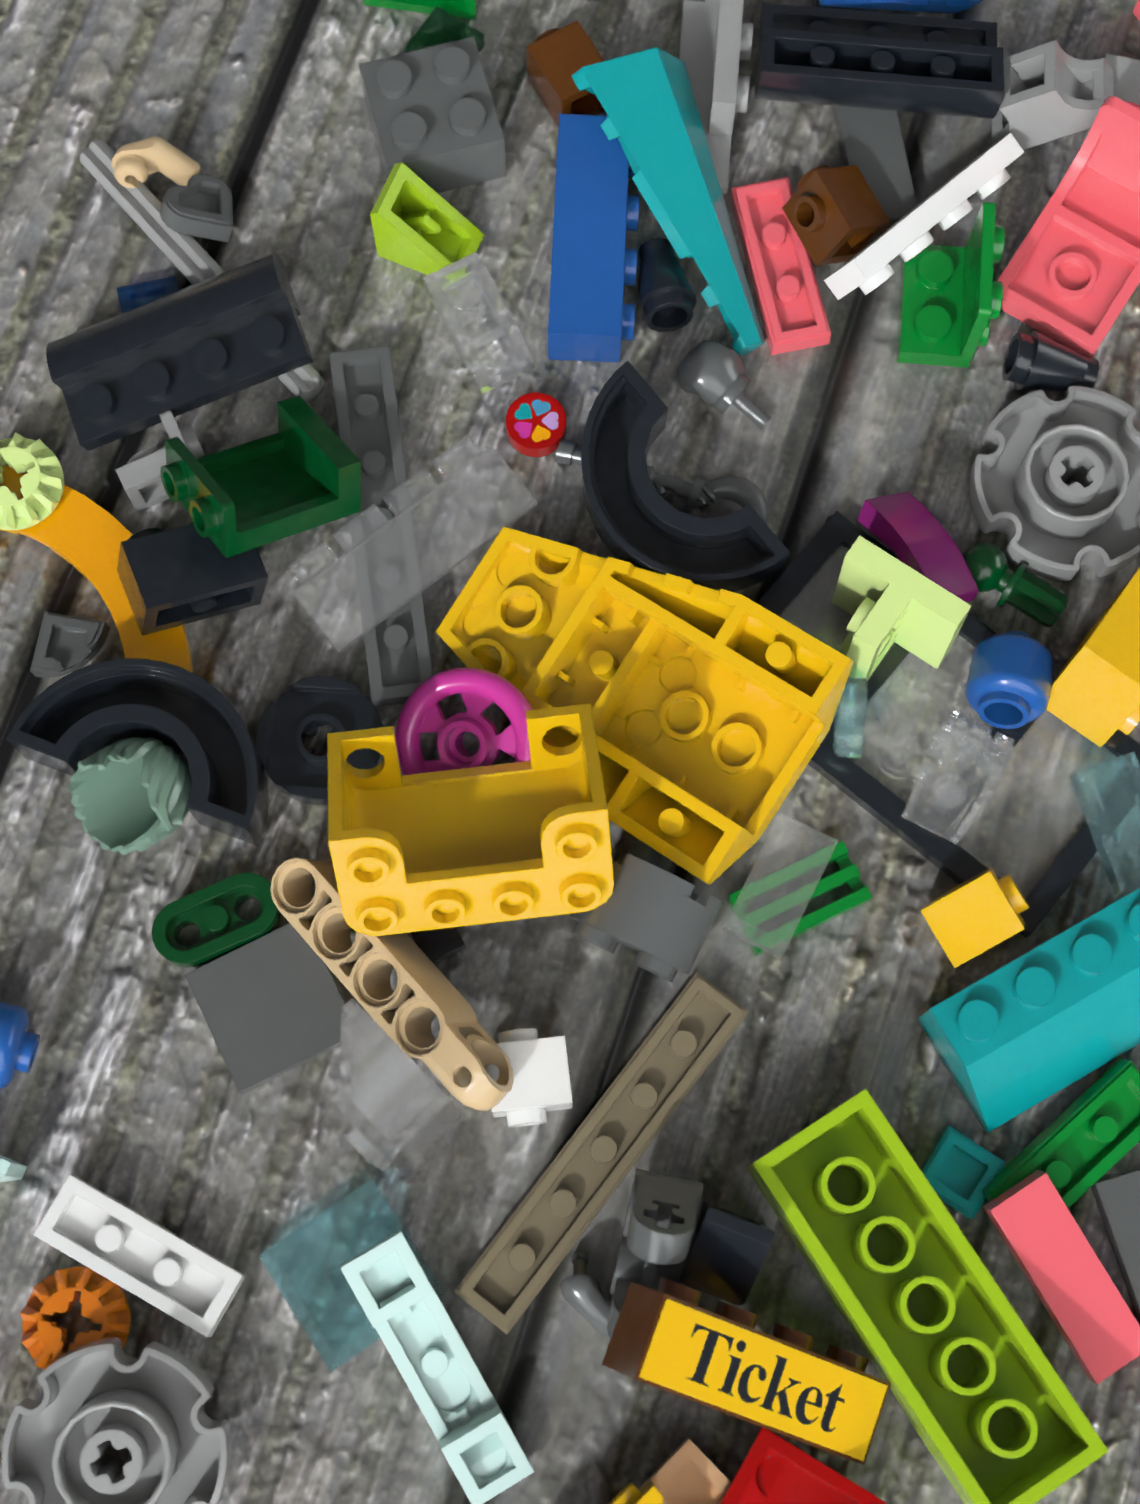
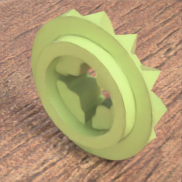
M15 432L12 438L0 440V485L4 482L2 474L4 469L2 466L6 464L10 468L13 467L18 474L28 473L20 478L22 499H18L14 492L11 493L6 486H0V529L21 530L40 523L56 508L64 489V473L56 455L40 439L35 441L24 438Z

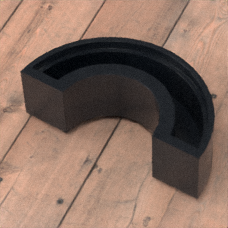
M627 360L614 372L596 397L588 415L582 440L581 466L585 503L591 521L609 551L617 559L630 562L635 567L666 575V573L692 580L694 584L719 591L724 589L734 592L748 588L764 581L784 568L790 555L789 550L750 504L728 516L700 518L678 511L659 496L648 476L646 458L650 445L666 427L668 407Z
M127 658L95 663L78 669L62 677L40 693L22 712L6 738L26 759L71 776L77 771L78 762L121 739L154 737L161 740L165 745L172 746L174 750L188 759L192 785L187 809L198 823L259 847L268 815L269 795L266 771L257 751V746L241 717L221 692L201 677L179 666L162 661Z

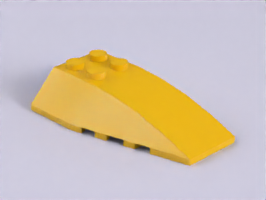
M504 526L435 631L468 668L486 670L503 677L525 696L533 710L591 703L609 820L708 885H711L751 848L770 824L828 734L854 663L849 657L742 594L724 589L720 591L694 584L692 580L668 573L666 575L635 567L630 562L609 556L608 558H603L582 552L574 546ZM557 726L547 731L543 736V740L548 745L564 747L575 742L580 733L570 726Z

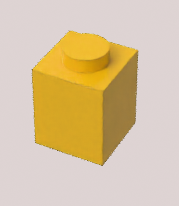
M990 867L928 902L920 911L953 967L956 968L1024 930L1025 922L1020 913L1029 909V905L1010 874L998 879L994 870Z

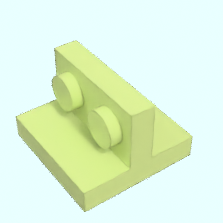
M860 535L845 555L832 603L853 615L846 628L849 634L839 649L840 653L849 657L854 662L847 683L861 691L894 643L938 669L950 652L971 608L970 604Z

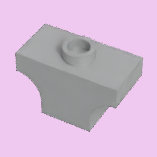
M1057 40L1005 57L1004 95L998 113L992 119V145L1011 133L1021 148L1025 150L1090 129L1106 98L1113 96V70L1105 58L1096 60L1073 58L1064 52Z

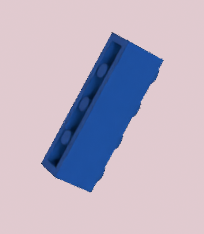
M559 114L548 321V360L620 363L621 340L633 341L635 304L623 303L624 285H636L637 249L625 248L626 231L638 232L639 195L628 194V178H632L634 172L618 138L609 140L600 126L608 116Z

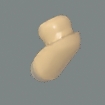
M158 136L122 145L114 154L111 163L116 181L121 186L132 189L138 188L139 181L142 183L146 182L148 175L158 171L180 186H187L188 180L195 175H199L200 164Z

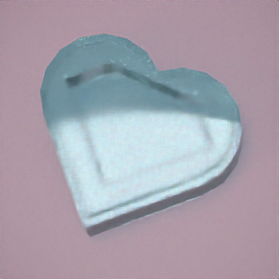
M848 677L834 716L833 748L834 754H837V757L861 758L867 709L866 678Z

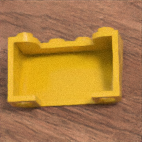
M591 703L525 711L531 761L401 775L394 726L327 733L328 843L342 913L347 925L356 932L365 935L384 936L581 913L596 909L605 903L612 895L614 879L608 807ZM557 726H570L580 733L575 742L564 747H554L548 745L543 740L546 732ZM362 748L376 750L384 758L381 764L371 769L355 768L346 759L350 753Z

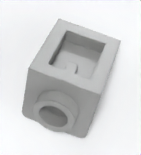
M171 410L159 414L170 439L179 437L196 458L205 456L191 424L179 428ZM165 447L162 449L149 448L140 451L130 458L128 464L115 469L137 513L170 499L164 489L160 474L161 467L166 465Z

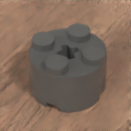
M611 847L614 879L612 895L596 909L572 913L570 917L578 922L573 933L613 954L619 943L637 951L633 962L637 966L667 981L673 982L677 971L689 975L723 903L710 894L705 906L696 902L699 895L693 893L695 885L626 853L620 865L616 863L619 855Z

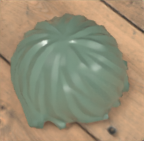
M133 737L121 739L78 762L77 771L70 777L71 785L68 790L73 795L71 802L75 806L74 815L77 819L82 820L84 831L93 841L97 840L98 843H101L102 849L110 850L111 852L119 851L123 856L136 850L143 852L150 846L167 838L182 825L189 811L187 803L192 780L187 762L175 753L172 746L165 745L163 741L154 737Z

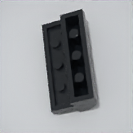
M770 3L762 4L755 99L994 119L998 113L1004 95L1003 48L997 46L996 22Z
M275 252L52 341L46 347L47 364L52 382L62 389L79 444L88 451L161 423L159 414L171 410L173 417L179 416L310 364L314 360L298 317L301 313L283 261Z

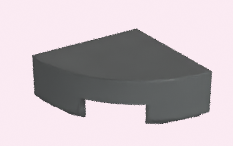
M44 612L30 671L35 677L43 678L62 676L76 671L87 664L100 651L106 641L110 627L105 621Z

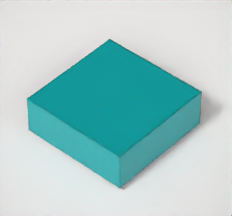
M947 1126L942 1131L920 1170L944 1205L966 1219L973 1220L986 1198L981 1190L1002 1171L1006 1162L952 1127Z

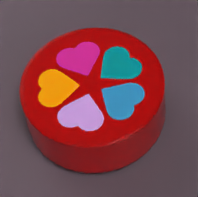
M538 392L528 393L517 398L510 405L506 414V433L510 444L516 451L529 457H543L555 452L561 439H565L566 414L562 405L552 396Z

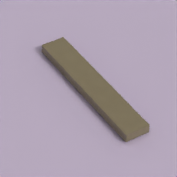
M696 972L454 1292L504 1333L508 1334L749 1011Z

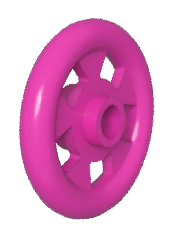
M463 667L445 670L431 676L413 691L399 715L395 738L402 774L410 775L493 765L499 756L500 749L515 758L514 763L531 761L525 711L533 710L532 706L512 683L486 670ZM460 693L467 711L445 719L438 702L448 696ZM493 703H496L504 711L511 722V725L501 734L498 733L493 722L483 715V712ZM436 732L438 734L437 749L440 759L424 760L421 750V733ZM465 732H471L478 738L479 749L476 754L470 753L464 748L462 738Z

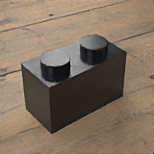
M192 521L186 526L166 531L159 528L145 529L135 533L128 540L122 541L120 545L117 572L142 636L261 604L268 574L257 548L226 558L209 537L203 538L199 535Z

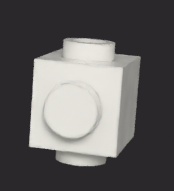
M535 1028L515 1029L498 1033L499 1043L497 1044L509 1057L514 1082L510 1092L497 1106L492 1108L494 1118L507 1116L508 1127H524L547 1123V1111L572 1109L573 1101L565 1035L538 1038L537 1029ZM490 1064L486 1071L496 1082L499 1078V1069L497 1066Z

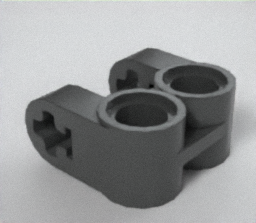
M636 1168L610 1287V1293L613 1294L607 1323V1333L610 1338L631 1282L656 1291L661 1277L682 1285L680 1275L692 1245L702 1198L703 1183Z

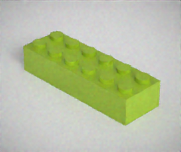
M867 1089L850 1098L746 1167L882 1379L891 1383L889 1390L963 1504H1035L1109 1452Z

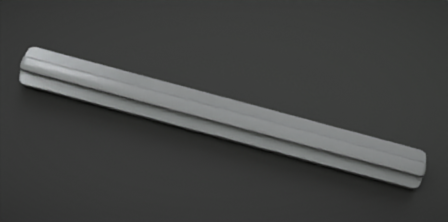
M94 140L88 148L82 150L80 162L192 285L224 273V270L191 235L173 231L165 225L160 216L162 203L142 182L139 181L138 188L132 189L121 186L116 181L111 165L115 152L103 140ZM310 364L277 376L294 396L300 395L306 403L319 394L325 386L324 379Z

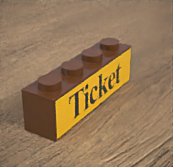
M662 1277L657 1291L633 1282L630 1283L601 1365L635 1380L865 1465L891 1385L887 1381L865 1373L869 1359L833 1345H829L825 1357L810 1351L814 1337L777 1323L774 1324L771 1335L755 1329L758 1315L722 1301H718L715 1313L697 1307L701 1292Z

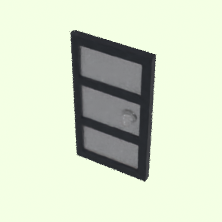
M836 511L826 519L825 525L757 604L839 652L841 645L849 634L846 628L853 615L832 603L845 555L860 535L896 559L897 556L839 511ZM968 612L950 652L938 669L894 643L861 691L846 682L830 730L808 765L959 885L992 867L998 879L1010 874L1029 905V909L1020 913L1025 922V929L1019 933L1027 938L1140 798V743L1130 735H1126L1117 729L1100 748L1048 710L1036 720L1016 729L997 728L983 721L966 700V683L974 649L982 640L997 633Z

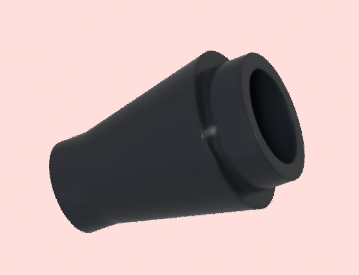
M665 238L650 239L644 242L638 250L640 273L637 311L650 329L657 332H671L686 326L692 320L693 309L696 306L697 299L670 241Z
M1033 330L1029 335L1018 332L1012 338L1006 351L1002 377L1006 381L1013 382L1016 390L1066 392L1070 386L1093 388L1099 372V361L1086 357L1036 330Z

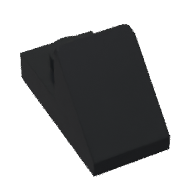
M704 1201L697 1219V1231L680 1275V1282L687 1287L728 1303L742 1306L747 1300L770 1249L775 1232L765 1224Z

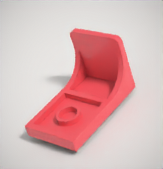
M1114 96L1107 97L1102 104L1070 168L997 280L1003 284L1002 311L1089 358H1093L1140 283V105L1133 102H1125Z

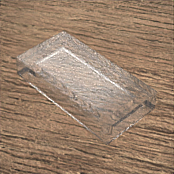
M779 813L722 931L781 959L833 854L838 840L783 813Z

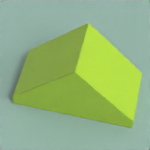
M403 162L394 164L370 213L377 256L452 285L462 284L485 235Z

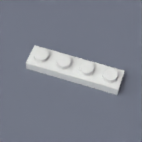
M1009 133L976 157L826 278L824 282L835 297L839 300L858 286L865 295L873 291L895 273L889 264L895 257L899 255L906 263L934 241V238L929 233L933 226L938 223L942 230L945 231L973 209L967 200L971 195L976 192L982 200L1007 182L1011 176L1005 168L1024 153L1013 135Z

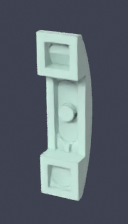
M399 1230L342 1263L340 1269L373 1328H376L471 1504H483L534 1473L515 1434L402 1231Z

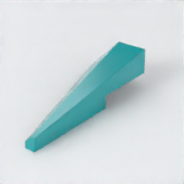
M655 47L582 67L571 75L579 91L586 90L597 96L608 116L600 125L609 140L618 138L634 172L632 180L679 258L693 257L708 284L701 292L702 297L708 307L718 306L734 340L731 344L738 354L747 355L763 345L765 341L684 61Z

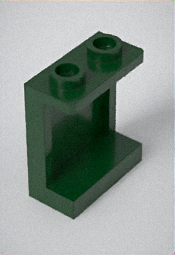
M300 395L277 402L278 433L201 458H196L179 437L165 440L166 465L161 467L160 474L168 497L171 501H179L190 514L193 525L199 535L203 538L209 537L226 558L361 512V461Z

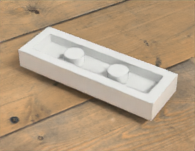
M73 1175L68 1176L34 1233V1236L206 1337H212L246 1277L240 1271Z

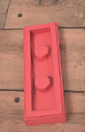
M789 177L732 187L730 191V202L771 356L827 345L831 338L830 327L810 255L782 209L793 196Z
M1036 1170L983 1206L1088 1379L1098 1385L1140 1355L1139 1323L1045 1172Z

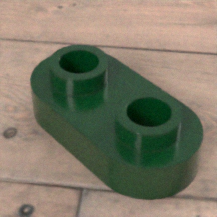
M239 873L169 903L158 913L153 923L152 939L157 951L170 963L179 967L191 968L207 963L270 933L277 925L281 914L272 900L270 882L254 873ZM247 899L258 900L260 910L254 918L249 920L239 918L238 909L243 901ZM189 925L198 926L200 936L197 942L191 946L180 945V931Z

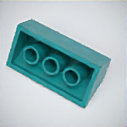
M1140 888L935 1005L917 1018L986 1133L1140 1044Z

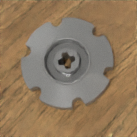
M1070 386L1061 401L1050 400L1042 390H1037L1010 403L993 419L981 440V444L988 449L990 454H979L976 456L970 468L969 495L974 516L982 532L987 534L997 531L1007 538L1008 546L1004 554L1010 562L1018 567L1023 562L1029 565L1026 571L1034 575L1058 581H1071L1079 570L1080 565H1087L1095 571L1097 576L1104 577L1122 569L1140 555V433L1134 428L1132 423L1137 414L1136 409L1106 392L1082 386ZM1070 481H1074V483L1070 484L1069 486L1066 485Z
M119 1338L97 1340L73 1349L54 1361L38 1375L37 1380L44 1392L43 1400L35 1401L25 1398L15 1406L10 1416L2 1445L1 1467L3 1484L8 1490L15 1488L22 1490L27 1495L29 1504H217L227 1481L231 1462L229 1422L226 1419L213 1420L204 1411V1402L213 1394L214 1386L207 1376L187 1357L157 1342H150L143 1350L141 1356L136 1358L124 1353ZM110 1444L116 1450L126 1447L129 1449L131 1456L125 1464L119 1458L108 1461L104 1451Z

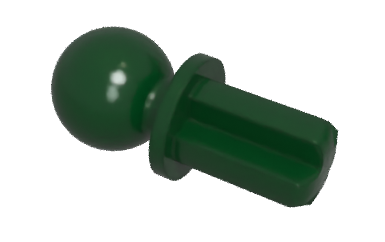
M982 542L968 547L962 553L978 587V592H989L995 589L1002 593L996 604L997 606L1002 608L1007 603L1045 627H1052L1066 608L1068 598L1065 594L1026 572L1029 565L1024 562L1016 572L1009 569L1007 558L999 547L991 543Z

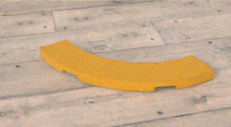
M8 465L2 466L4 469L2 472L4 482L0 486H6L11 493L14 492L18 499H22L20 478L28 472L18 474L13 467L10 468ZM64 485L58 505L43 521L21 530L0 529L1 531L16 535L20 533L50 547L53 552L72 564L91 582L111 612L120 635L125 659L162 661L193 673L191 649L184 625L141 635L117 572L121 542L128 540L133 534L108 511L82 493Z

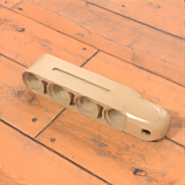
M292 858L278 866L272 877L270 888L272 900L277 909L395 1045L407 1056L421 1059L446 1089L464 1106L480 1111H488L497 1106L510 1092L514 1082L509 1057L477 1022L476 1013L467 1000L406 933L370 936L356 932L355 941L352 944L350 938L351 927L347 925L343 917L332 861ZM315 879L316 889L315 895L312 898L311 886ZM393 968L396 970L398 978L395 991L391 988L390 983ZM435 1014L440 1024L437 1039L434 1038L431 1029L432 1018ZM490 1064L497 1066L499 1069V1078L496 1082L486 1071Z

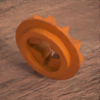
M70 1267L56 1270L42 1282L33 1286V1292L20 1315L22 1317L23 1331L21 1343L27 1348L34 1359L35 1366L45 1370L54 1361L68 1353L67 1329L57 1326V1322L49 1321L50 1315L71 1312L74 1302H78L80 1292L79 1303L82 1304V1316L92 1319V1323L102 1324L101 1330L90 1329L87 1332L77 1333L74 1343H70L68 1352L87 1343L106 1338H119L123 1349L130 1332L131 1314L128 1300L122 1288L88 1267Z

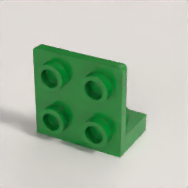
M982 202L965 247L929 245L906 263L901 260L896 362L968 368L977 346H986L990 331V319H998L1003 296L1002 282L993 281V263H1000L1005 240L1004 225H995V202Z

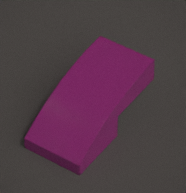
M909 491L865 499L857 521L898 554V560L963 601L975 600L978 587L961 552L939 521Z

